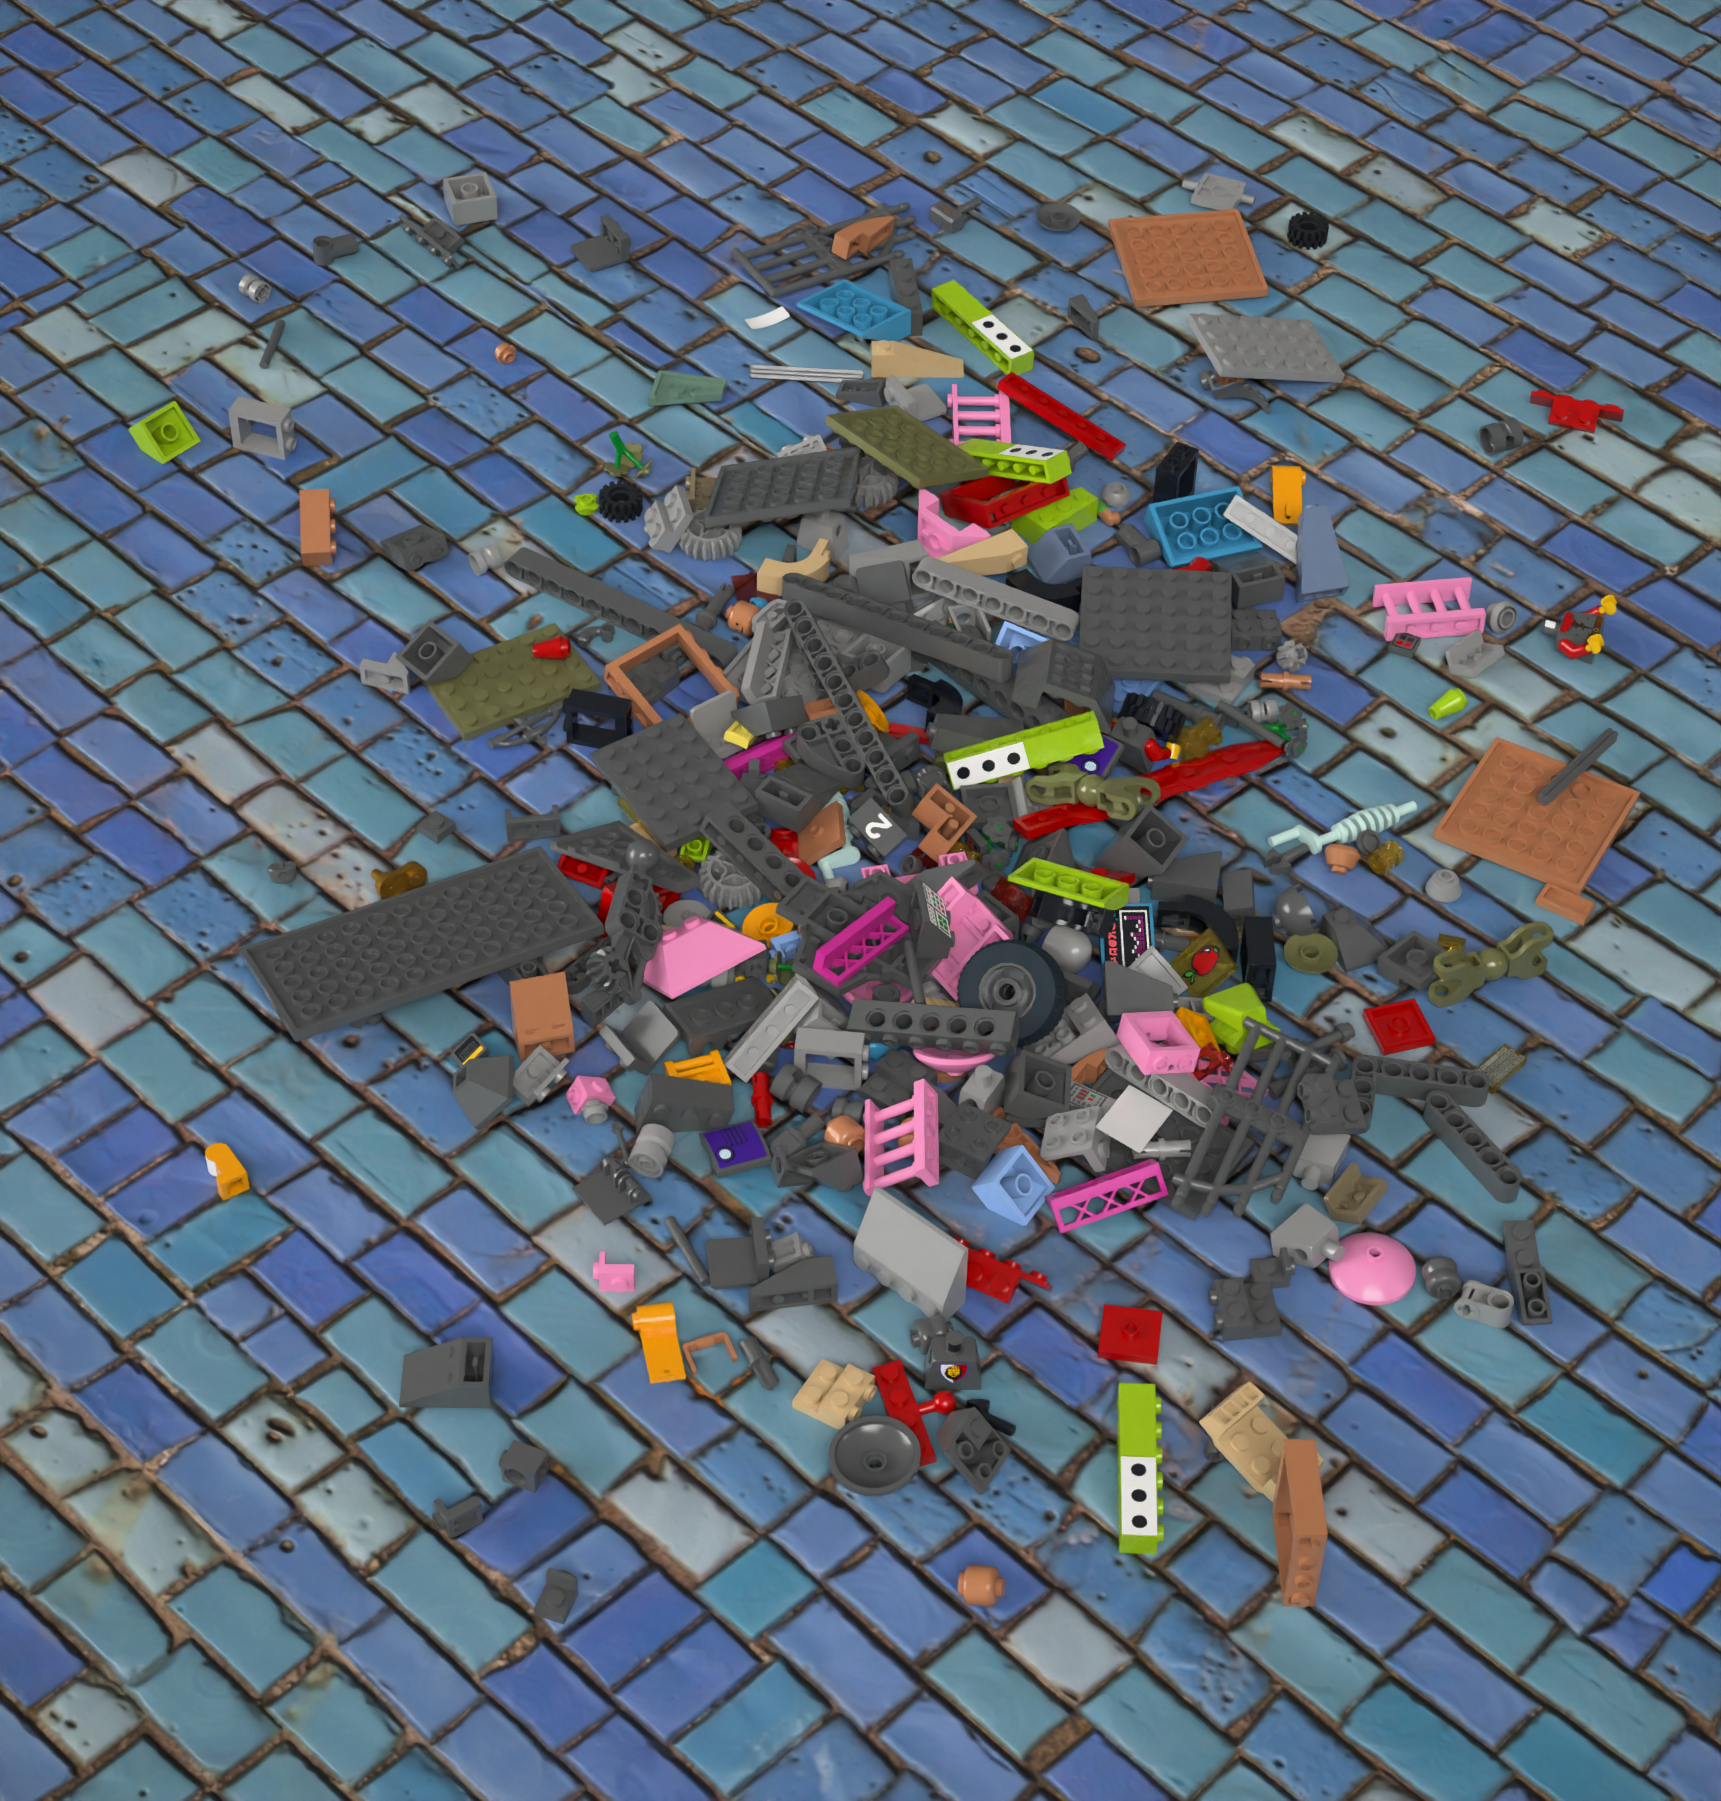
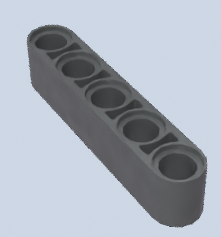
M1435 1090L1428 1093L1423 1111V1121L1498 1202L1506 1204L1514 1202L1518 1197L1522 1174L1518 1168L1446 1092Z

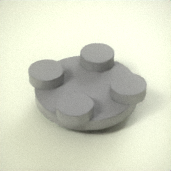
M679 900L670 904L665 909L662 925L677 928L683 925L687 918L692 916L707 918L711 911L698 901Z

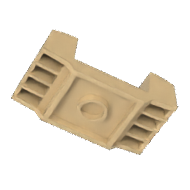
M1249 1381L1232 1392L1204 1416L1199 1423L1212 1438L1214 1446L1257 1492L1263 1493L1273 1502L1284 1439L1288 1438L1257 1406L1265 1395ZM1317 1452L1320 1471L1324 1460Z

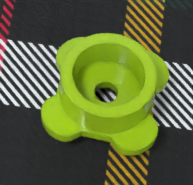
M576 495L574 497V502L577 504L575 510L585 516L594 514L599 509V504L596 503L597 495Z

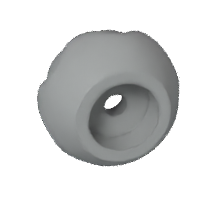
M1112 482L1106 485L1101 492V500H1103L1106 506H1113L1117 509L1127 505L1131 497L1128 487L1120 482Z

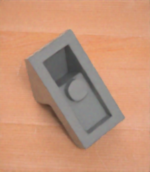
M393 652L387 664L363 658L359 665L361 684L405 694L410 693L409 672L404 664L396 658L398 655L396 652Z

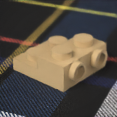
M822 1358L792 1400V1408L840 1430L849 1422L858 1419L866 1401L871 1402L877 1391L875 1376L851 1364H848L844 1369Z

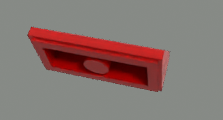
M565 854L561 855L557 867L565 877L602 890L606 885L605 877L615 872Z

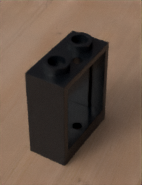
M1176 442L1156 468L1153 503L1194 495L1199 449Z
M573 688L569 697L563 701L562 713H565L566 717L563 731L567 734V743L600 749L633 734L631 699ZM578 713L614 719L615 731L578 724Z
M1244 916L1240 947L1242 983L1252 985L1261 1002H1271L1276 971L1272 917Z

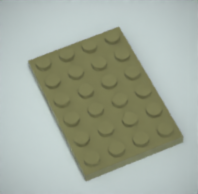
M897 405L826 416L825 424L832 428L834 433L848 439L850 444L864 450L866 455L877 459L882 466L890 468L898 477L910 482L914 488L924 489L929 486H942V484L959 483L966 480L974 481L978 478L988 477L989 467Z
M556 623L471 653L470 655L474 659L455 678L429 684L420 678L424 687L464 741L515 723L512 718H519L521 713L525 718L546 711L547 707L558 701L563 703L564 699L569 697L573 688L590 692L601 690L600 680L571 643V657H566L565 660L534 658L533 644L560 635L566 637Z

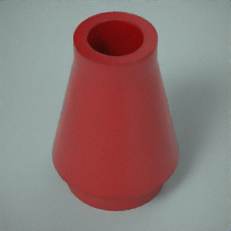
M560 635L533 644L534 658L565 660L566 657H571L569 638Z

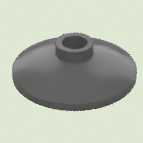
M1050 203L1038 210L1037 221L1041 226L1052 231H1068L1080 224L1081 213L1077 208L1066 203Z

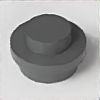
M1365 830L1357 836L1356 846L1361 854L1373 856L1380 851L1382 839L1375 831Z

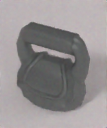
M929 764L912 773L920 801L936 783L942 788L945 787L948 790L947 792L955 797V790L953 791L951 782L946 778L944 770L939 765Z

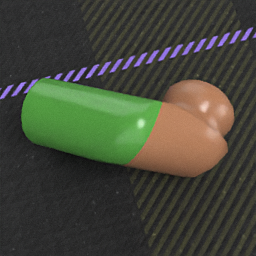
M1098 499L1097 514L1103 522L1111 527L1114 524H1119L1121 521L1120 514L1117 511L1111 513L1106 504L1101 499Z

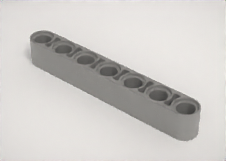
M924 557L912 575L913 582L922 589L972 608L983 610V612L1060 641L1072 639L1080 624V617L1077 612L934 557Z

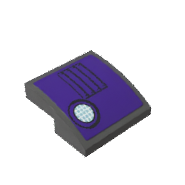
M1101 733L1105 748L1099 749L1098 752L1091 755L1081 754L1074 756L1072 760L1066 761V763L1076 764L1080 771L1088 772V775L1097 774L1106 780L1123 753L1125 746Z
M753 1119L699 1133L700 1143L709 1155L710 1166L718 1178L769 1165L772 1160L766 1142Z

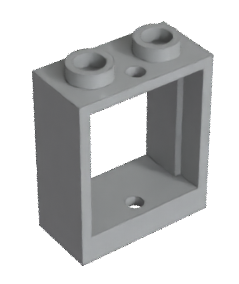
M238 396L228 410L233 447L286 460L289 454L295 450L297 440L294 438V420L292 419L291 409ZM250 420L276 426L277 439L252 433Z
M798 1027L794 1047V1065L802 1070L803 1076L811 1075L822 1082V1088L859 1091V1088L862 1086V1080H868L869 1063H864V1061L868 1062L870 1045H865V1033ZM809 1054L855 1058V1066L809 1062Z

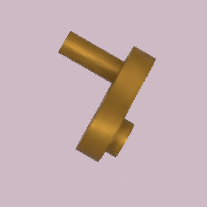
M410 861L394 871L382 873L379 869H374L371 872V877L376 881L375 890L386 899L423 886L427 879V871L418 862Z

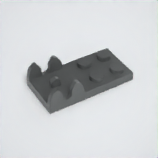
M751 977L663 1005L662 1011L680 1030L682 1038L688 1044L687 1050L689 1055L695 1058L702 1054L704 1046L708 1042H710L713 1050L717 1049L720 1051L726 1044L728 1036L748 1030L775 997L759 978Z

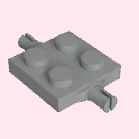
M1205 173L1202 179L1197 182L1184 179L1182 183V188L1194 190L1191 196V204L1203 208L1230 210L1235 209L1241 202L1254 205L1256 196L1244 194L1246 182Z

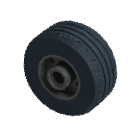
M999 940L980 948L966 962V966L963 967V972H961V977L958 980L959 985L957 986L959 1007L1015 1011L1021 1022L1017 1047L1039 1042V1040L1044 1039L1045 1036H1048L1055 1029V1026L1059 1024V1020L1061 1021L1068 999L1066 979L1057 961L1042 948L1020 940ZM1014 988V989H1015V995H1014V997L1011 999V998H1010V992H1011V990ZM988 1031L983 1036L990 1035L993 1031Z

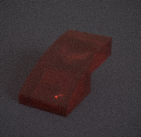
M1001 876L991 895L1016 914L1020 922L1024 923L1033 897Z

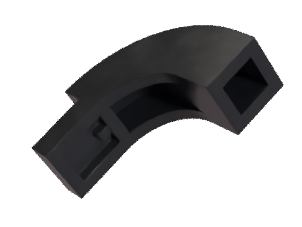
M1027 569L1006 577V585L1079 612L1082 577L1065 584H1048L1038 580Z
M916 674L908 677L906 699L929 709L926 715L925 733L929 722L933 723L937 713L962 715L963 699L960 692L953 685L942 679L933 682Z
M1035 890L1028 916L1054 925H1064L1085 934L1106 939L1114 926L1113 917L1115 911L1086 905L1045 891Z
M1186 895L1185 903L1158 902L1156 927L1194 931L1200 934L1207 941L1208 945L1219 947L1220 952L1217 964L1236 965L1239 935L1233 919L1225 910L1206 899Z

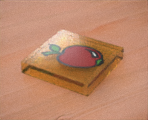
M1210 928L1169 962L1171 967L1188 986L1187 992L1189 995L1195 998H1205L1238 969V966L1216 933Z

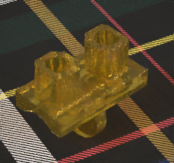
M1206 717L1193 727L1183 726L1177 739V743L1181 747L1180 760L1187 761L1193 757L1201 758L1206 755L1207 746L1210 744L1218 746L1223 742L1222 730L1214 727L1213 718Z

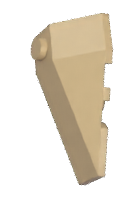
M871 341V377L895 375V377L964 378L963 359L897 341Z
M1010 529L937 559L984 577L1007 573L1026 565L1028 545L1013 529Z

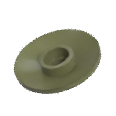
M1319 933L1306 936L1295 934L1284 945L1283 954L1286 962L1295 970L1303 973L1319 974L1326 972L1336 964L1338 959V950L1333 941Z

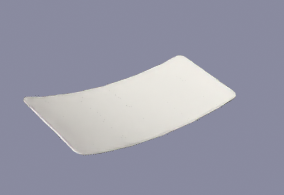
M781 306L762 316L745 319V322L751 329H760L776 324L790 317V315Z

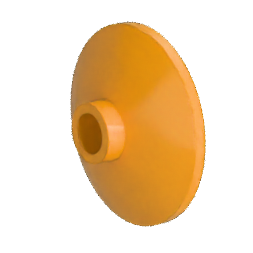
M856 691L874 727L884 733L889 732V722L876 702L864 691Z
M765 903L754 908L745 917L742 924V933L755 940H766L767 947L770 948V939L792 932L794 923L776 913L779 903Z

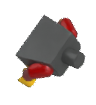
M1122 716L1119 720L1113 717L1110 734L1102 733L1124 744L1125 749L1118 759L1119 761L1146 773L1150 772L1157 761L1169 758L1177 760L1182 747L1167 742L1165 747H1161L1157 743L1154 731L1138 723L1133 717L1126 718Z

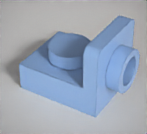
M797 930L771 938L768 959L774 958L777 951L782 952L783 964H786L787 960L795 959L796 949L801 943Z

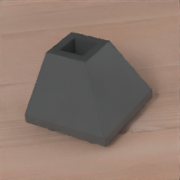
M510 1055L469 1059L453 1074L452 1095L472 1125L478 1130L488 1122L493 1121L496 1115L502 1109L508 1107L514 1099V1057Z
M975 1407L952 1411L937 1432L944 1455L979 1495L983 1494L1011 1452L1009 1446Z

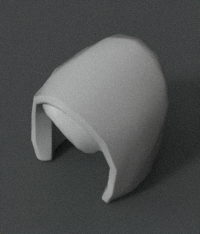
M1055 925L1047 934L1042 945V949L1048 952L1062 969L1074 974L1084 970L1091 960L1092 945L1089 937L1084 932L1064 925Z

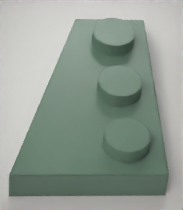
M659 370L648 397V406L722 401L727 388V379Z

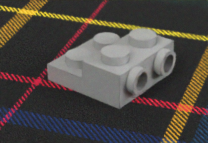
M675 485L671 493L666 495L664 503L655 500L651 508H648L645 512L644 521L646 525L644 530L649 534L650 541L648 543L654 550L671 553L694 518L684 487Z
M1231 655L1230 684L1187 682L1186 690L1216 703L1223 700L1228 704L1234 705L1254 679L1255 664L1246 656L1239 658Z

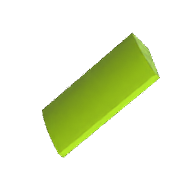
M1035 857L1008 876V881L1011 883L1045 891L1095 907L1117 910L1128 904L1129 884Z

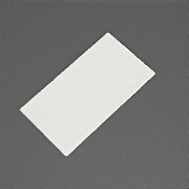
M1128 1085L1096 1125V1128L1140 1153L1173 1110L1133 1086Z

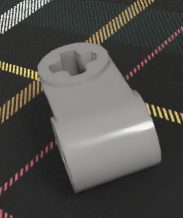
M1467 1280L1463 1283L1461 1298L1456 1300L1454 1304L1456 1314L1465 1319L1490 1325L1493 1328H1505L1510 1324L1514 1298L1510 1292L1484 1285L1475 1280Z

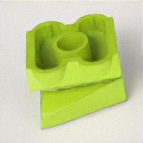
M1242 983L1206 996L1202 1001L1204 1010L1215 1017L1209 1025L1217 1043L1225 1044L1226 1050L1229 1053L1239 1054L1250 1031L1242 1026L1247 1016L1279 1032L1281 1030L1271 1021L1267 1020L1265 1007L1253 986L1249 983ZM1260 1035L1254 1049L1274 1041Z

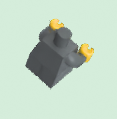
M757 940L765 944L766 950L735 966V982L744 980L745 977L749 976L760 978L762 975H765L767 983H771L770 981L772 980L773 983H776L774 975H770L768 965L770 964V959H768L766 940Z

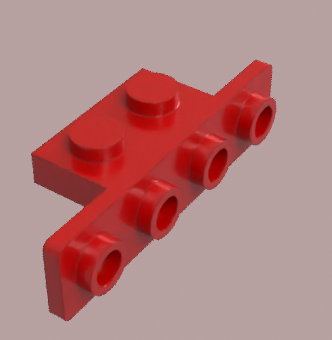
M1545 390L1532 391L1530 396L1531 404L1551 407L1548 424L1594 434L1598 417L1622 422L1624 410L1613 404L1605 406L1597 404L1593 400L1586 399L1580 401L1569 395H1552Z
M956 1236L953 1237L968 1248L969 1242ZM980 1247L978 1252L968 1248L967 1287L1010 1305L1021 1280L1051 1292L1053 1286L1046 1282L1047 1276L1034 1270L1030 1274L1020 1270L1022 1267L1020 1264L1009 1259H1005V1262L1002 1263L994 1259L996 1254Z

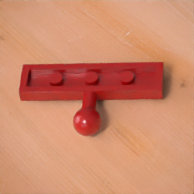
M901 1359L873 1367L872 1372L875 1376V1382L887 1416L907 1425L919 1441L921 1449L919 1467L935 1463L936 1456L921 1416L932 1412H937L941 1415L950 1414L956 1407L955 1396L949 1391H939L934 1395L933 1400L917 1404Z

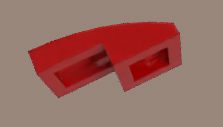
M788 828L771 829V843L775 844L786 857L799 859L797 833Z

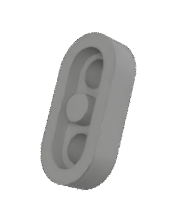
M783 599L773 600L759 611L752 619L753 633H755L757 623L762 621L768 623L773 633H776L785 625L788 620L783 612V607L787 601Z

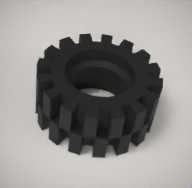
M1302 212V215L1297 213L1296 216L1293 215L1289 220L1288 241L1293 246L1299 245V249L1306 247V250H1310V247L1315 250L1318 246L1321 248L1327 242L1329 222L1326 221L1325 217L1321 218L1320 214L1315 216L1314 212H1310V214Z
M617 480V484L613 481L609 482L610 486L605 484L603 489L599 491V509L603 518L606 519L608 517L610 522L615 519L616 523H620V520H624V523H628V519L636 520V516L639 517L643 511L641 488L637 487L635 483L630 485V481H625V484H623L622 480Z

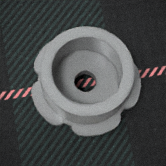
M600 1100L588 1101L585 1107L581 1109V1115H583L587 1124L602 1123L607 1119L606 1110H608V1105L601 1103Z

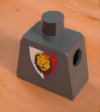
M950 1331L946 1337L936 1336L932 1338L924 1361V1390H981V1362L976 1339L964 1337L959 1331Z

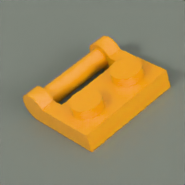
M717 1049L709 1051L707 1055L674 1063L672 1060L663 1062L664 1072L667 1076L731 1085L730 1077Z

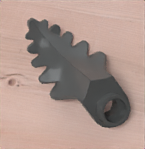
M1206 368L1202 369L1203 372L1198 374L1205 391L1211 389L1215 399L1242 397L1258 403L1267 414L1271 413L1265 395L1261 394L1259 389H1253L1251 384H1240L1235 381L1220 387H1214L1217 381L1212 370L1207 372Z

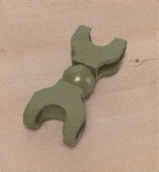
M1056 762L1048 768V776L1038 775L1027 781L1025 788L1028 798L1033 802L1045 805L1077 804L1081 802L1088 807L1098 806V809L1105 810L1109 817L1121 820L1132 819L1139 814V806H1146L1148 803L1152 805L1161 797L1160 787L1153 779L1130 776L1124 778L1109 777L1105 780L1097 774L1088 775V772L1080 771L1076 764ZM1035 785L1046 788L1045 793H1039ZM1141 788H1147L1152 795L1141 794Z
M1536 921L1516 929L1506 940L1498 942L1497 948H1484L1477 954L1475 951L1465 953L1460 949H1451L1438 954L1434 958L1433 970L1440 979L1430 984L1427 994L1428 1000L1436 1007L1443 1008L1460 1003L1466 999L1472 991L1484 985V980L1496 981L1504 975L1506 978L1518 976L1519 979L1528 980L1543 974L1546 971L1548 961L1540 951L1551 945L1554 936L1553 929L1543 921ZM1535 933L1544 934V936H1539L1536 938L1532 937ZM1447 990L1449 991V993L1444 996L1436 994Z

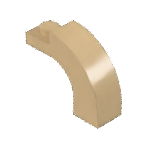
M819 538L811 554L799 562L785 563L765 558L757 572V592L782 596V577L787 573H799L825 582L829 577L831 551L828 550L829 540Z

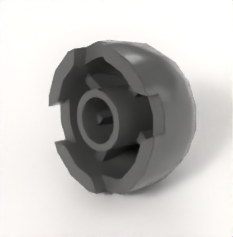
M1300 883L1289 887L1278 896L1275 903L1277 913L1272 914L1277 928H1284L1285 932L1291 937L1295 934L1306 936L1313 933H1321L1318 925L1312 927L1316 920L1305 894L1299 895L1298 893L1303 890Z

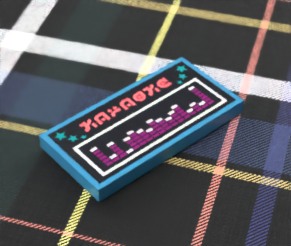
M1152 903L1126 904L1120 909L1112 910L1115 911L1113 929L1108 933L1106 939L1099 938L1103 997L1102 965L1104 961H1113L1128 968L1151 945L1155 948Z

